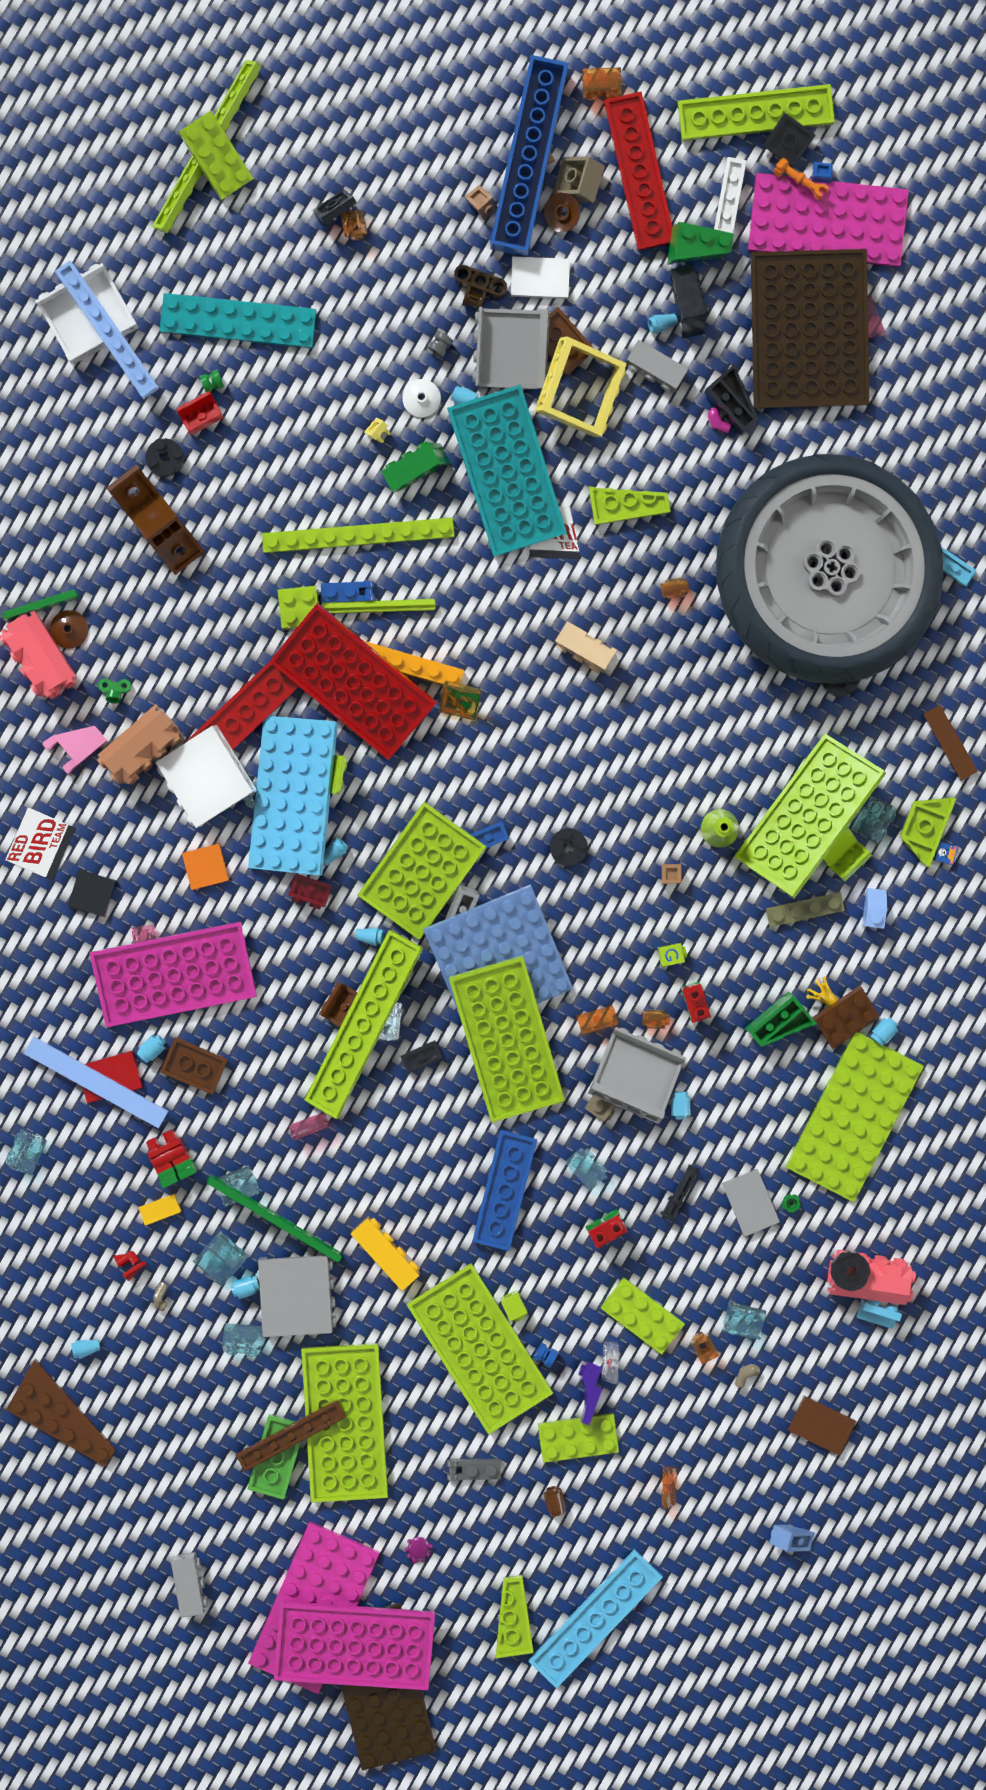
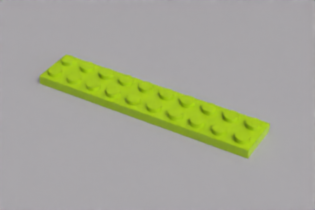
M392 930L388 931L304 1099L305 1101L335 1119L339 1118L423 947Z

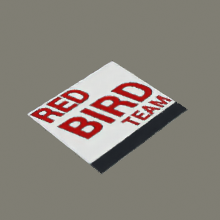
M559 507L567 534L530 545L529 557L581 559L570 507Z
M28 808L6 857V861L53 880L75 827Z

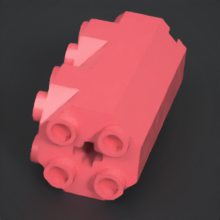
M32 611L30 612L32 616L27 617L24 614L6 626L8 630L3 629L1 631L0 639L5 646L12 650L10 655L13 660L22 664L23 668L20 671L26 679L28 678L32 682L30 687L33 692L40 697L53 699L61 694L59 691L65 687L69 689L77 684L75 680L78 677L37 612Z
M837 1250V1253H836V1254H833V1255H832V1258L835 1259V1257H836L837 1255H839V1254L842 1253V1252H846V1251H845V1250ZM859 1253L868 1261L870 1275L865 1286L856 1291L842 1289L834 1283L830 1273L833 1260L830 1261L827 1283H831V1288L827 1287L829 1294L902 1305L912 1301L913 1291H911V1283L915 1282L916 1273L912 1271V1267L904 1259L894 1258L891 1261L886 1259L885 1256L875 1255L874 1259H870L867 1254ZM848 1266L845 1274L853 1276L855 1267L851 1268Z

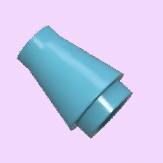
M675 313L652 315L651 318H648L649 330L651 333L656 334L678 323Z
M339 837L335 840L333 839L325 850L324 863L326 865L346 854L348 846Z
M379 927L356 929L355 940L374 946L382 945L384 930H381Z
M98 1339L76 1340L75 1343H71L74 1358L81 1359L96 1351H100Z

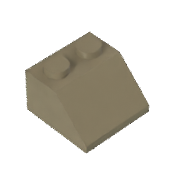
M590 156L563 157L552 194L565 192L571 194L579 203H594L605 166Z

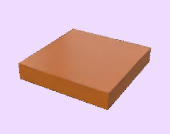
M220 843L182 853L191 890L229 881Z

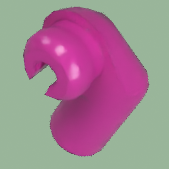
M711 408L708 412V420L711 427L729 433L731 424L721 420L720 411L717 408Z

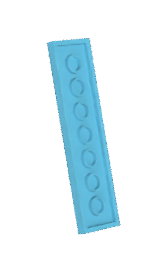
M634 1549L529 1659V1663L554 1687L558 1688L663 1576Z

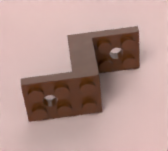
M137 464L106 487L108 492L175 575L205 552ZM136 487L135 492L129 493L131 488ZM179 547H183L182 551L176 553Z

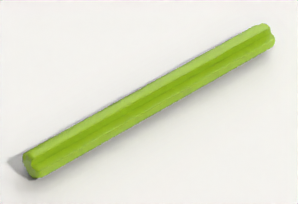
M435 599L322 603V607L331 614L435 610L436 602Z

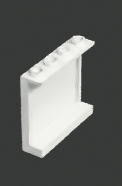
M103 263L91 266L88 269L89 271L84 274L80 273L123 337L139 328ZM63 283L57 285L52 292L41 294L38 297L39 299L35 300L72 365L106 347Z
M217 725L209 727L156 762L159 774L165 777L168 782V789L175 793L178 798V805L186 811L189 823L196 828L203 826L210 819L257 791Z

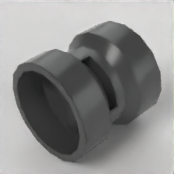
M438 330L434 335L435 339L428 344L427 348L443 358L447 347L451 346L453 340Z

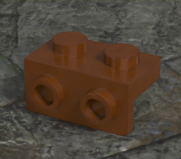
M338 982L333 987L328 1000L322 1005L319 1015L341 1027L358 992Z

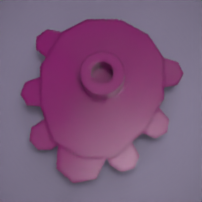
M415 1537L407 1540V1543H409L408 1547L405 1548V1551L409 1552L407 1558H411L414 1564L418 1563L419 1560L424 1562V1557L430 1556L429 1551L433 1545L429 1544L426 1539Z

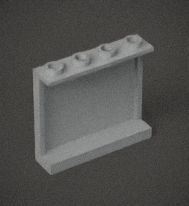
M479 307V312L475 314L478 332L475 331L474 334L477 351H474L473 355L476 371H473L472 381L475 382L477 387L511 388L521 384L522 389L542 390L547 376L550 311L548 309L538 311L483 309V307Z
M616 1027L611 1034L588 1094L659 1124L665 1115V1108L686 1057L682 1056L678 1051L665 1049L662 1044L651 1043L643 1036H635L625 1028Z
M326 1255L271 1259L260 1257L258 1266L263 1337L332 1333L333 1328L336 1327V1316H332V1308H335V1297H331V1289H334V1278H330V1270H333V1260Z

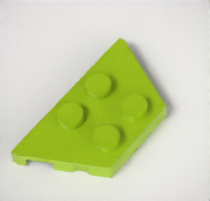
M954 797L913 801L899 838L926 867H930L955 804L956 798Z

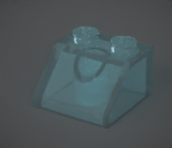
M219 1231L193 1262L222 1287L249 1256L242 1248L232 1242L227 1235Z

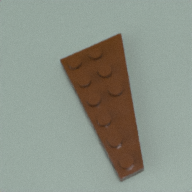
M35 1359L6 1410L105 1467L116 1450L115 1446L94 1426L90 1418L85 1416L80 1410L81 1408L52 1379L48 1371L46 1372L39 1361Z

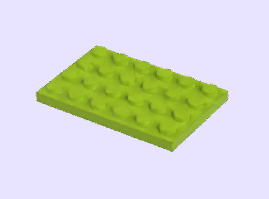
M423 802L357 896L420 940L425 933L423 929L431 925L487 846L429 804Z

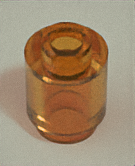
M683 577L665 580L664 583H660L663 598L684 597L686 592H689L688 581H684Z
M648 1009V1011H643L642 1026H646L649 1029H665L666 1025H669L670 1014H666V1010Z

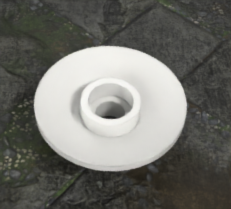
M415 380L407 385L404 390V407L415 417H429L440 406V391L429 380ZM424 394L425 399L419 400L418 396Z

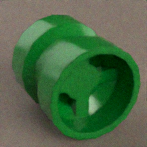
M218 369L212 371L209 375L204 374L200 376L205 392L210 391L211 393L213 389L224 388Z

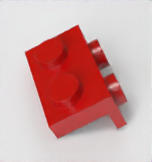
M210 391L201 394L199 397L176 409L190 436L224 418Z

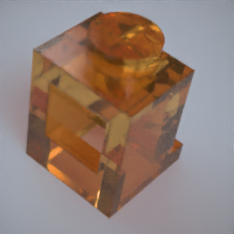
M354 210L341 213L345 237L356 241L363 239V235L367 234L365 211ZM356 223L358 224V230H355Z
M699 1332L692 1336L693 1340L690 1342L701 1364L719 1356L708 1333ZM705 1342L707 1344L705 1348H700L701 1343Z

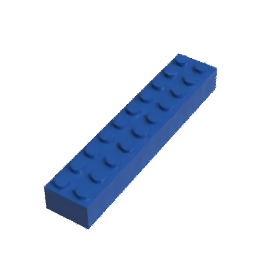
M535 55L530 57L491 236L490 250L528 257L569 65L567 62Z

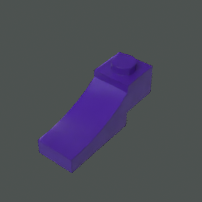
M585 1362V1365L581 1364L578 1372L579 1380L583 1381L584 1408L580 1422L586 1425H590L603 1389L596 1386L602 1367L590 1362Z

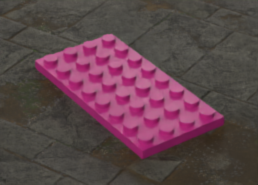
M756 173L748 251L867 249V264L898 268L901 266L909 189L831 181V183L814 182L825 184L829 188L827 194L820 191L823 197L819 201L814 197L809 188L803 184H797L792 177L781 176L778 178L771 174Z
M241 921L89 953L106 1027L257 997Z
M309 1521L248 1664L274 1675L280 1601L357 1606L380 1551ZM289 1681L316 1694H319L323 1683Z
M280 1601L274 1680L428 1690L435 1612Z

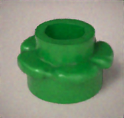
M788 1194L783 1198V1209H786L789 1213L799 1210L801 1203L797 1195Z

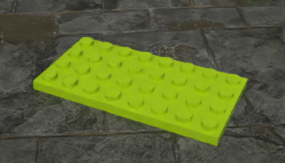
M824 734L734 857L795 898L887 773L827 734Z
M523 955L450 976V985L491 1123L564 1102L565 1099Z
M856 1032L851 1037L785 1167L855 1202L924 1066Z
M472 1263L406 1304L488 1434L553 1394L549 1384Z
M378 1343L302 1348L305 1415L307 1416L338 1399L347 1415L346 1418L307 1438L311 1503L388 1498Z

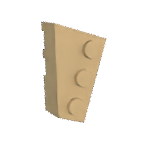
M568 621L555 640L557 649L564 653L570 652L573 654L572 658L580 663L586 662L590 665L588 668L595 673H604L617 651L613 647H607L601 640L591 637L587 632Z

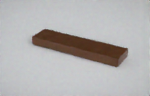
M941 705L922 714L959 780L962 781L976 773L978 770Z

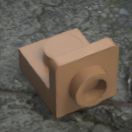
M480 185L465 197L467 202L478 211L483 220H486L498 209L493 197Z

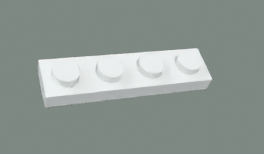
M727 158L714 226L716 230L733 233L746 160Z

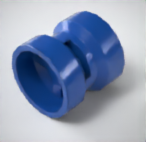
M541 1342L532 1359L537 1362L541 1361L544 1363V1366L550 1368L558 1355V1351L549 1349L546 1344Z

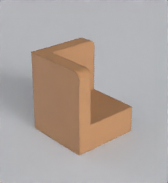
M662 864L661 884H681V864Z

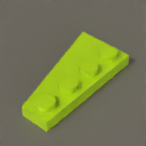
M588 487L594 525L671 512L668 493Z
M523 1576L503 1577L496 1658L533 1653Z

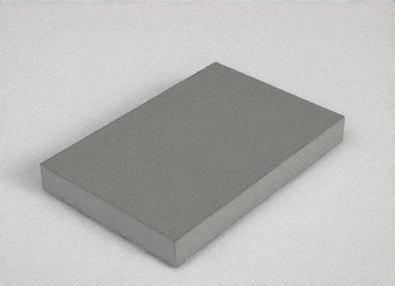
M758 1169L722 1183L744 1237L780 1222Z

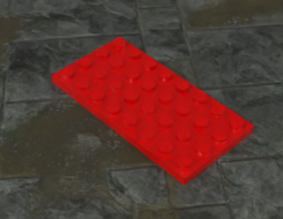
M319 603L315 604L269 661L388 760L437 703V701Z

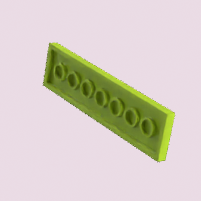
M831 84L680 100L677 103L681 141L771 132L784 112L806 128L834 125L835 123Z

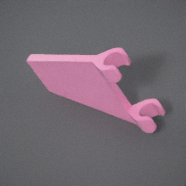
M95 726L53 735L43 742V746L50 750L59 743L72 758L63 766L65 772L70 773L107 740Z

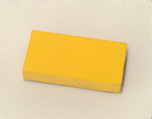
M175 1193L138 1207L145 1225L182 1211Z

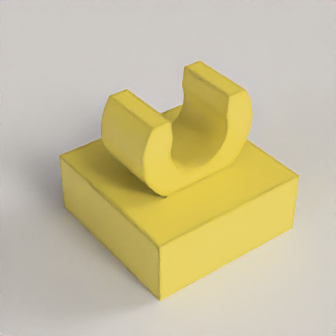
M378 418L364 432L370 438L381 443L384 442L381 439L383 432L387 435L391 434L386 429L388 425Z

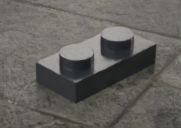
M436 1040L400 1056L408 1074L443 1058Z

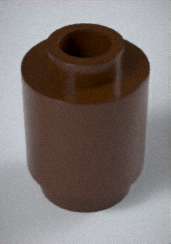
M557 1486L548 1487L543 1493L547 1511L552 1517L563 1515L566 1512V1504L562 1489L557 1488Z

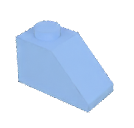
M867 888L862 926L884 929L887 913L886 890Z

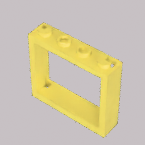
M568 336L560 338L535 412L592 437L602 436L607 429L606 422L613 411L614 399L619 394L620 382L626 374L625 367L627 363ZM571 348L614 367L594 426L551 408Z

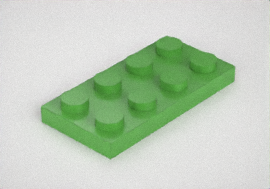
M269 1414L262 1439L296 1421ZM300 1442L253 1467L247 1489L284 1500Z

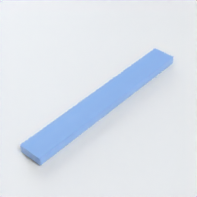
M71 260L58 268L55 273L142 398L145 399L157 391L159 387Z
M35 1036L24 1052L25 1055L157 1128L160 1127L168 1113V1110Z

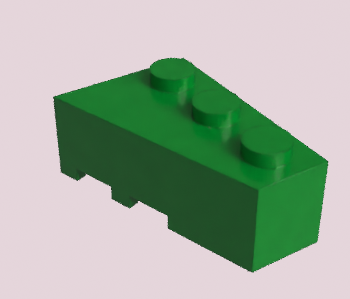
M678 222L672 227L667 265L724 258L732 251L734 233Z
M425 441L417 446L418 449L414 452L408 451L403 454L401 460L388 463L385 466L386 469L381 472L391 491L399 492L418 482L420 478L428 473L430 475L435 473V469L438 467L450 465L451 462L441 443H428Z
M788 991L745 1027V1030L762 1047L782 1039L784 1036L797 1033L801 1029L814 1026L817 1023L796 997Z

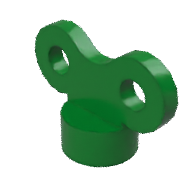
M105 678L98 682V689L106 693V701L113 704L120 703L122 693H128L132 688L130 681L126 679L113 683Z

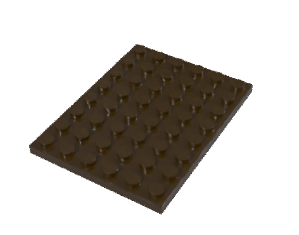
M867 249L751 252L754 409L869 406Z

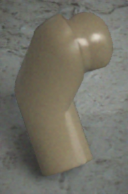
M163 1282L159 1283L153 1295L154 1308L160 1311H164L167 1306V1302L162 1299L169 1285Z
M755 1364L741 1367L735 1385L744 1388L747 1378L758 1376L760 1368Z

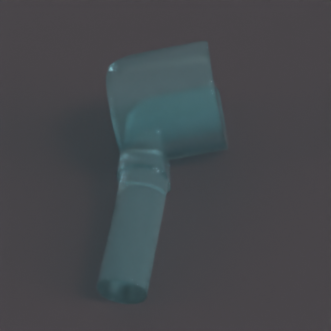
M255 793L249 795L245 800L246 807L251 810L254 809L257 802L253 799Z

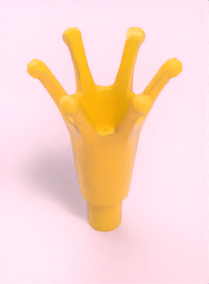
M823 976L824 983L822 985L818 979L815 980L822 990L821 993L807 989V992L814 994V996L807 995L806 998L814 999L830 1006L839 999L832 993L827 984L826 977Z

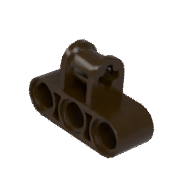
M459 265L454 270L456 284L467 289L462 302L463 306L468 305L479 311V307H483L486 297L502 300L507 295V283L499 277L467 265ZM460 272L467 273L468 277L466 279H460L458 278V274ZM478 279L486 281L483 286H478L475 282ZM499 285L504 290L501 293H496L493 290L494 287Z

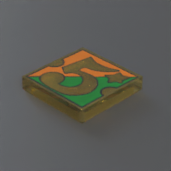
M445 681L439 712L476 721L482 690Z

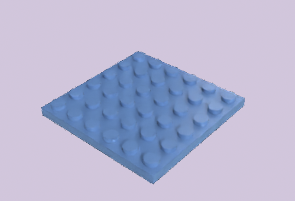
M531 884L423 929L456 1008V1001L449 981L450 976L522 955L537 1004L573 989Z

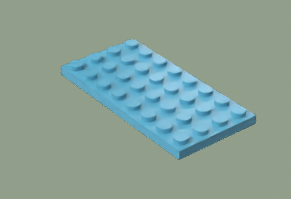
M268 716L263 721L248 868L322 876L338 722Z

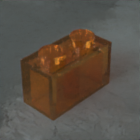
M621 67L582 69L583 98L597 100L600 97L610 99L621 96Z

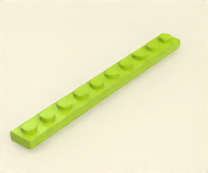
M246 60L214 115L224 132L229 128L234 114L238 112L242 100L248 94L251 84L259 74L262 66L256 61ZM193 155L152 225L157 231L168 233L173 227L174 221L182 211L185 201L191 195L194 185L202 176V169Z
M452 517L262 533L263 553L454 538V526Z

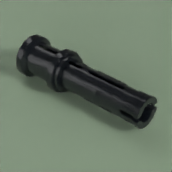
M690 1164L688 1165L674 1194L668 1197V1203L664 1210L660 1212L661 1215L675 1222L676 1214L680 1207L684 1205L682 1201L698 1171H700L698 1168Z

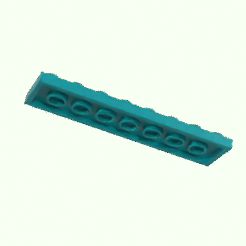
M163 293L160 333L313 349L317 310L313 308Z

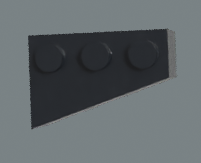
M693 264L672 268L670 280L674 300L679 312L678 320L682 324V339L705 334V316H708V308L702 302L704 292L703 288L698 286V283H700L699 272H695Z
M734 363L706 388L704 394L736 431L743 436L759 419Z

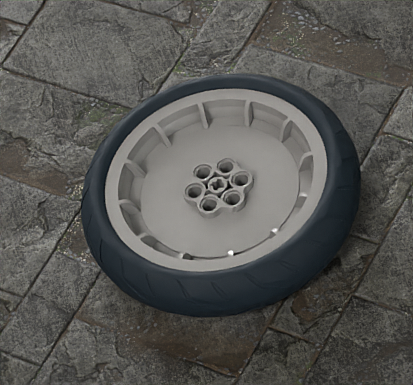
M816 454L785 462L767 471L742 493L731 509L719 539L716 560L717 586L724 612L739 638L759 659L787 675L808 682L847 683L869 678L890 668L908 654L920 641L932 622L940 601L943 586V552L934 522L922 501L897 476L877 464L861 458L847 455ZM821 546H826L829 553L824 554L821 551ZM840 551H844L847 554L846 560L840 557ZM808 559L815 562V568H811L808 565ZM830 565L833 571L829 572V568H827V566ZM845 570L851 571L852 578L845 576ZM813 578L819 579L820 587L813 584ZM832 583H835V584L838 585V587H839V591H838V592H835V591L832 590V588H831Z

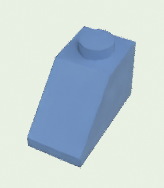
M774 1525L770 1544L787 1552L810 1551L815 1532L790 1525Z

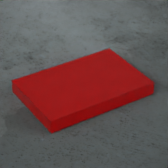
M133 1050L85 1064L130 1090L143 1088ZM82 1086L87 1103L104 1099Z

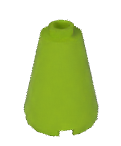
M723 809L709 812L701 824L702 837L711 846L719 848L729 846L736 840L739 833V824L736 817L731 812ZM722 824L725 826V831L721 830Z

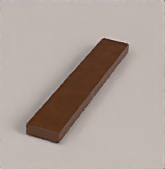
M338 1399L236 1453V1457L244 1472L346 1418L347 1415Z

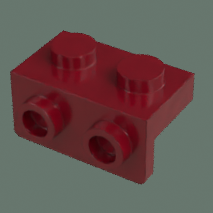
M296 873L288 895L292 896V901L302 904L304 900L310 902V907L320 910L321 906L326 907L333 885Z

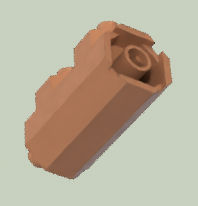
M157 704L98 754L100 757L97 760L104 769H109L112 772L110 776L116 783L134 784L140 778L138 776L143 771L147 772L154 766L152 763L154 759H162L169 753L167 750L171 746L176 747L183 741L181 738L183 733L178 730L179 728L170 717L160 710L161 708Z

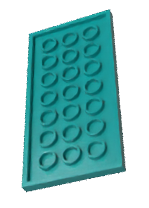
M521 384L448 407L447 410L493 557L567 534Z

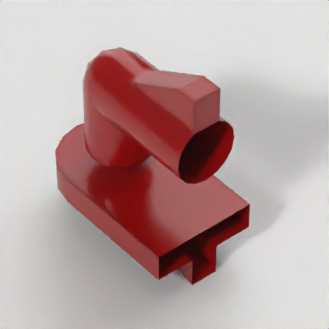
M134 1251L113 1256L119 1267H122L129 1261L134 1266L122 1274L127 1281H130L139 1270L147 1265L145 1261L138 1263L140 1260Z

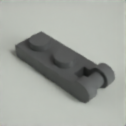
M500 1458L447 1460V1467H449L447 1480L501 1479ZM462 1466V1472H457L456 1467Z

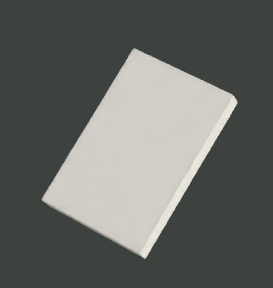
M512 257L511 297L568 299L570 259Z

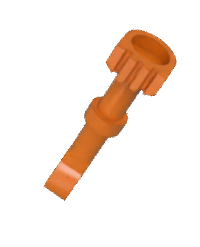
M782 158L776 164L773 172L775 176L779 178L783 173H786L795 179L797 184H803L809 188L817 200H822L823 194L820 191L825 194L828 193L829 188L827 185L812 182L805 177L804 173H799L788 166L789 161L785 158Z

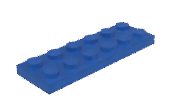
M500 1129L472 1242L510 1251L537 1143L536 1138Z

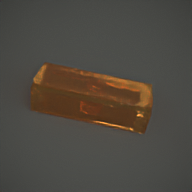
M613 1005L576 1016L582 1035L619 1024Z
M664 1466L662 1469L661 1505L663 1509H668L676 1505L677 1467Z

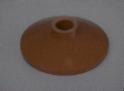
M559 192L547 200L544 208V217L547 224L553 230L567 232L577 225L580 218V207L577 200L571 194ZM564 208L567 210L566 215L563 214Z
M72 610L62 611L53 618L50 624V634L57 645L67 649L76 648L86 640L88 624L80 613ZM67 625L71 626L70 632L65 631Z

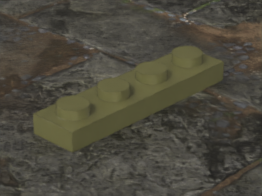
M841 892L765 908L769 927L845 911Z

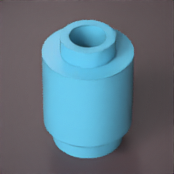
M457 386L451 396V400L456 405L479 398V394L463 386Z
M890 1017L888 1019L883 1018L872 1031L871 1037L883 1046L898 1032L896 1028L898 1024Z
M152 1034L139 1047L140 1050L137 1051V1054L146 1063L150 1060L153 1061L166 1048L164 1045L166 1042L160 1035L155 1036Z
M673 1092V1097H671V1115L675 1116V1119H687V1116L691 1115L688 1092Z
M250 1275L233 1281L234 1285L231 1286L234 1297L238 1296L239 1300L257 1294V1291H260V1283L257 1276L252 1277Z

